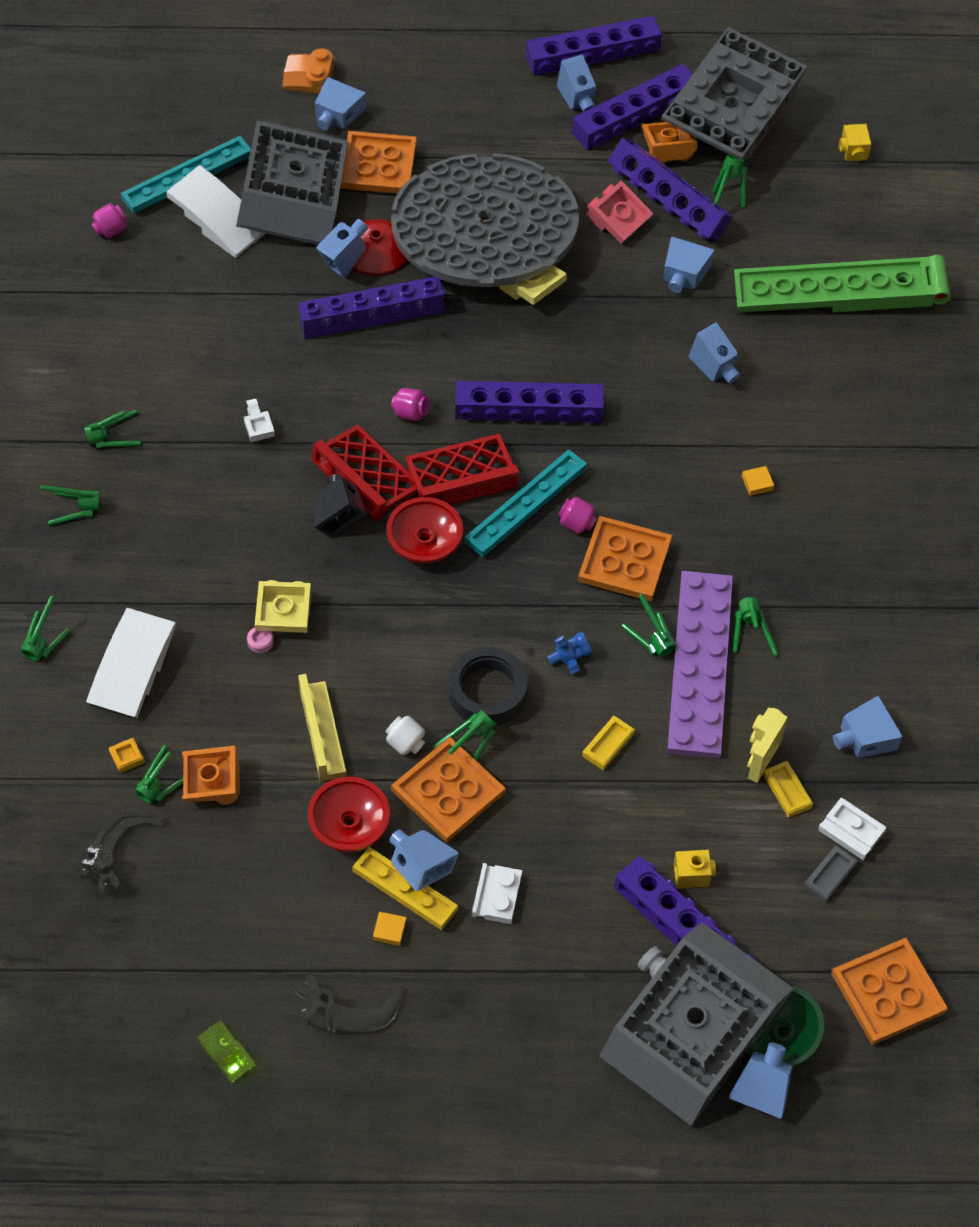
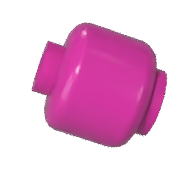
M109 203L93 213L95 222L91 225L98 236L103 234L106 238L110 239L126 229L125 222L128 220L118 205L114 206Z
M402 388L392 398L391 406L399 419L419 421L428 414L430 401L422 390Z
M574 497L571 500L567 498L558 514L561 517V525L576 534L583 533L585 529L590 531L597 519L593 516L595 512L594 506L578 497Z

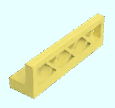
M306 674L298 675L300 695L320 782L346 777V769L326 683L323 681L308 684Z

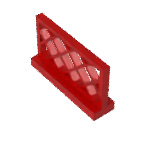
M359 425L354 426L326 443L320 440L313 445L311 461L328 477L339 474L359 488L366 513L375 522L384 518V513L387 510L418 493L411 474ZM358 435L363 440V443L349 442V439ZM332 448H345V454L335 453ZM348 449L362 450V456L347 455ZM365 451L376 452L380 457L379 459L365 457ZM347 462L361 463V469H353ZM364 464L379 466L378 472L364 470ZM382 466L392 467L396 474L381 472ZM363 477L376 478L377 485L368 484L363 480ZM380 479L395 481V486L380 485ZM398 481L407 482L412 487L409 489L398 488ZM379 492L394 494V497L386 501L379 495Z
M500 434L405 457L419 497L436 498L451 505L518 488L519 471L516 464L513 465ZM495 443L499 447L496 453L485 449L487 445ZM466 450H471L476 453L473 456V458L470 459L468 457L461 455L462 452ZM480 455L491 458L488 465L477 461ZM442 456L452 458L448 465L437 460ZM457 460L468 464L464 471L453 467ZM422 461L427 463L428 466L425 470L416 468L413 463ZM498 461L506 464L507 467L495 469L493 465ZM433 466L444 470L440 477L429 473ZM472 467L483 470V473L472 475L469 474V471ZM448 473L459 476V479L451 481L445 478ZM426 478L436 483L435 485L422 487V482Z

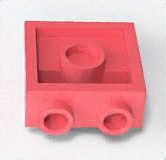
M621 180L615 186L610 184L602 192L604 196L601 199L596 197L589 203L587 207L590 210L586 213V216L601 231L606 228L622 244L654 213Z

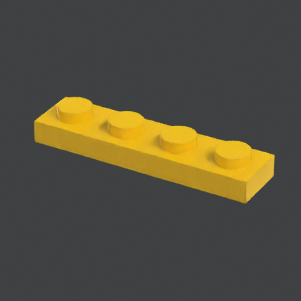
M370 847L353 865L354 873L440 930L446 926L458 910L457 904L430 886L416 891L392 865L389 859Z

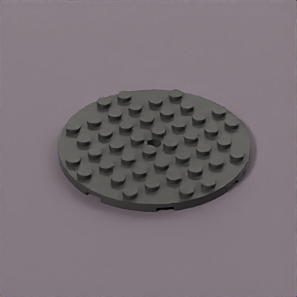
M493 153V157H477V154H467L439 161L428 166L427 171L419 176H412L403 185L394 200L391 224L393 237L398 248L420 270L438 279L461 286L494 287L521 283L546 272L559 263L567 255L576 240L579 215L578 205L572 191L558 176L553 177L545 172V167L511 155ZM485 217L490 218L487 220H483V222H481V219H484Z

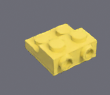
M554 266L534 278L522 281L521 283L499 286V288L515 300L522 297L534 305L566 281V273Z
M259 581L255 631L307 633L311 606V583L301 581Z
M768 707L763 716L758 715L752 727L754 729L750 738V742L753 743L750 751L752 756L748 761L747 767L750 768L748 779L756 783L760 780L763 771L767 768L782 742L788 717L783 715L778 709Z

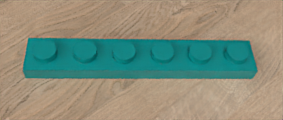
M238 136L122 192L121 199L133 214L167 198V191L199 165L212 175H215L248 159L251 148L241 136Z
M567 450L465 536V543L481 557H484L587 469V463L571 450Z

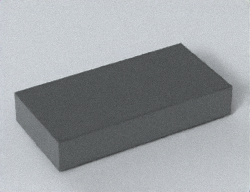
M835 845L804 883L803 888L826 903L855 868L858 860Z

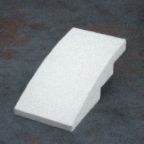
M200 165L167 191V198L184 209L185 216L202 228L203 235L235 258L266 234L236 227L241 199Z
M126 608L101 661L86 702L138 719L144 698L150 693L156 672L161 670L176 622Z

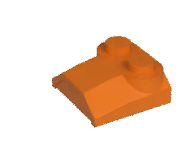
M316 49L311 54H290L284 70L282 89L319 94L326 79L332 76L335 56H332V53L327 49Z
M667 122L642 124V130L649 146V154L661 163L671 160L686 161L697 150L695 136Z
M235 745L182 752L183 802L216 800L220 804L227 805L237 800L240 794V765Z

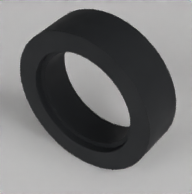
M479 647L465 652L454 662L449 673V700L455 712L467 721L474 713L477 715L482 710L496 723L495 726L514 719L525 705L528 687L527 672L521 661L512 653L497 647ZM494 668L504 672L511 679L514 689L511 695L503 702L495 705H482L468 698L462 687L463 682L475 670Z

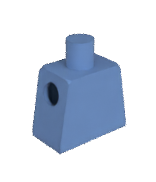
M583 55L563 60L561 62L557 87L570 109L577 110L581 108L585 112L595 107L593 99L596 85Z
M328 77L315 102V114L318 119L316 122L317 126L325 131L331 125L345 129L366 109L365 92Z
M357 219L351 228L343 222L339 223L316 247L327 267L343 278L348 276L366 250V245L361 237L369 227L363 221Z
M671 237L663 278L666 282H669V289L674 293H680L683 287L696 289L712 266L714 249Z
M714 323L697 333L688 357L711 381H715L723 376L729 384L735 382L740 377V373L734 367L738 353L720 326Z
M879 696L847 713L843 717L841 724L842 732L833 735V741L838 750L851 746L855 755L859 758L898 750L902 739L901 733Z
M397 830L390 838V843L396 847L391 860L392 865L416 891L451 874L459 853L427 831L421 830L411 836H407L403 831Z
M769 1043L766 1054L754 1051L734 1085L729 1098L781 1119L787 1103L792 1074V1066L782 1062L786 1051L785 1047L777 1043Z

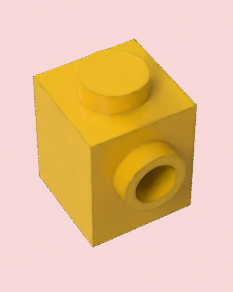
M844 125L842 137L839 140L840 152L844 153L845 161L868 160L871 141L867 125Z
M709 850L678 851L675 853L674 872L676 888L709 887L711 876L716 874L715 861L710 860Z

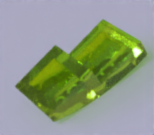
M221 1020L196 1038L231 1082L256 1065Z

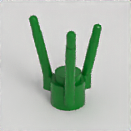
M726 156L723 168L713 188V193L717 192L714 200L717 205L720 202L728 177L738 178V174H741V207L745 208L746 173L748 169L747 166H743L745 160H740L734 156Z
M133 410L128 413L122 411L100 422L84 426L89 445L96 444L97 449L103 447L140 446V441L103 440L108 438L106 427L137 415L138 411Z
M40 486L41 490L55 492V495L78 498V509H83L82 512L50 520L48 525L59 524L81 517H93V511H99V491H81L54 486Z
M640 593L639 598L657 629V632L650 638L652 640L651 644L625 623L622 624V628L645 646L651 655L657 653L659 657H665L675 650L677 644L671 636L661 613L658 612L655 616L645 596Z
M53 595L50 596L39 621L40 612H35L26 639L21 646V654L33 661H39L41 657L47 659L49 653L70 633L69 628L65 629L47 647L45 645L46 639L39 635L55 600Z
M753 597L742 599L739 602L740 610L735 612L736 625L733 653L738 651L742 621L744 620L746 624H753L755 629L759 627L758 621H760L773 656L777 657L778 652L765 621L764 612L760 610L759 600Z
M480 710L477 715L474 713L466 722L434 744L433 748L436 749L449 737L454 738L463 730L469 728L448 750V753L453 754L474 733L479 738L485 735L473 757L474 760L478 761L489 740L495 734L492 729L496 723Z
M167 745L162 746L144 778L134 790L148 804H151L154 800L160 803L166 795L183 785L182 777L161 791L163 784L156 777L172 755L171 752H167L164 756L168 748Z

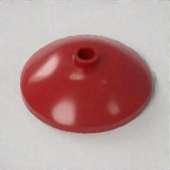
M383 219L363 221L369 227L361 237L366 245V250L352 269L368 276H384L401 269L408 262V259L402 254L394 240L391 221Z
M431 497L414 498L400 504L391 513L387 522V538L390 546L404 559L416 563H434L447 558L458 548L463 536V524L457 511L448 503Z
M341 777L325 783L315 792L308 807V822L314 836L326 847L341 852L360 851L375 844L384 835L390 819L389 803L384 793L372 782L358 777ZM349 820L354 822L352 825L345 824Z

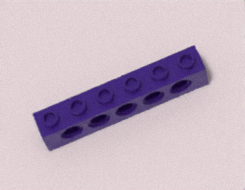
M654 16L528 40L526 41V59L533 76L559 71L563 60L583 55L586 64L590 65L660 50L662 34Z
M682 64L573 117L572 134L586 150H589L595 146H600L603 142L613 137H618L632 128L638 127L650 119L656 118L667 110L693 75L692 72Z
M622 138L608 160L614 166L613 170L623 177L625 175L631 179L629 182L638 189H645L647 191L646 195L650 199L662 202L664 204L663 208L673 215L675 213L678 214L683 224L690 228L692 226L698 230L697 234L705 240H709V238L719 240L733 218L731 214L632 140ZM635 161H637L638 165L637 168L634 170L633 165ZM654 173V180L650 183V176ZM671 186V192L667 196V188ZM685 199H688V205L684 209L683 203ZM704 211V212H705V218H704V220L701 222L700 216H701V213Z
M431 277L298 302L299 321L304 339L444 313V292L440 279Z
M456 381L455 419L512 420L516 422L561 421L564 423L602 422L603 384Z
M638 856L616 875L614 888L675 946L700 923H704L740 949L730 935L723 934L717 928L712 918L704 916L697 910L696 904L690 898L683 897L677 891L672 881L669 879L665 880L651 862L644 861ZM651 886L654 890L646 891L642 887ZM663 904H670V905H672L674 908H673V909H665V908L662 907V905H663ZM688 922L691 923L694 927L686 928L682 925V923ZM746 953L748 956H750L752 959L756 961V959L752 955Z

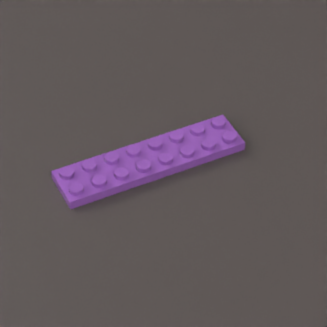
M690 571L681 572L676 632L677 646L674 657L667 754L720 759L733 576Z

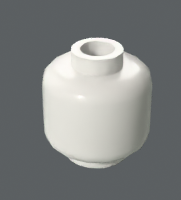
M398 716L385 731L388 734L386 738L387 743L403 756L410 752L416 754L425 744L422 740L425 735L424 728L410 716L403 718Z

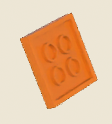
M348 131V143L340 189L398 194L403 185L412 177L417 137Z
M599 516L578 575V582L639 598V594L642 593L647 601L652 602L672 541V535Z
M451 737L446 739L391 785V791L446 843L502 797L506 790L501 783L463 748L459 747L453 754H449L448 750L456 743Z
M907 938L832 969L831 974L871 1045L941 1016L948 1010Z

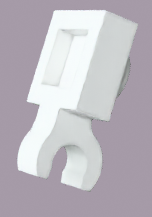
M248 400L247 411L249 416L244 417V423L250 441L254 442L274 437V428L268 411L261 413L257 400Z

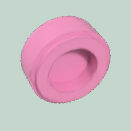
M255 628L251 629L247 635L248 647L255 653L269 651L274 643L272 632L255 631Z

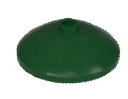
M791 986L794 988V991L747 1053L752 1056L754 1051L766 1054L769 1043H777L786 1049L782 1062L790 1064L794 1068L808 1061L819 1049L824 1038L825 1021L816 1000L804 990ZM782 1030L789 1031L786 1037L779 1035Z

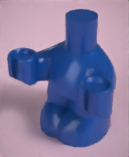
M581 631L568 640L564 636L555 639L557 645L556 652L547 656L551 666L560 661L568 665V669L573 675L581 671L577 660L583 656L591 655L593 652Z

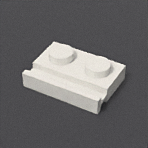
M840 798L826 816V819L819 825L818 830L864 860L869 851L872 850L885 833L886 827L851 803Z
M483 863L472 917L481 916L487 920L511 924L522 870L496 865L492 867Z

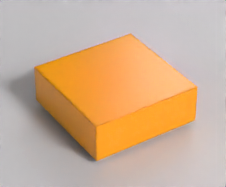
M766 466L742 472V478L750 496L774 490V484Z
M134 738L109 747V753L119 773L144 763V758Z
M379 912L373 941L400 946L406 925V917Z

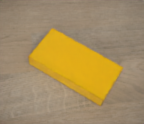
M613 716L582 752V757L604 771L633 737L635 729Z
M788 761L763 771L764 778L788 818L812 808L813 803Z

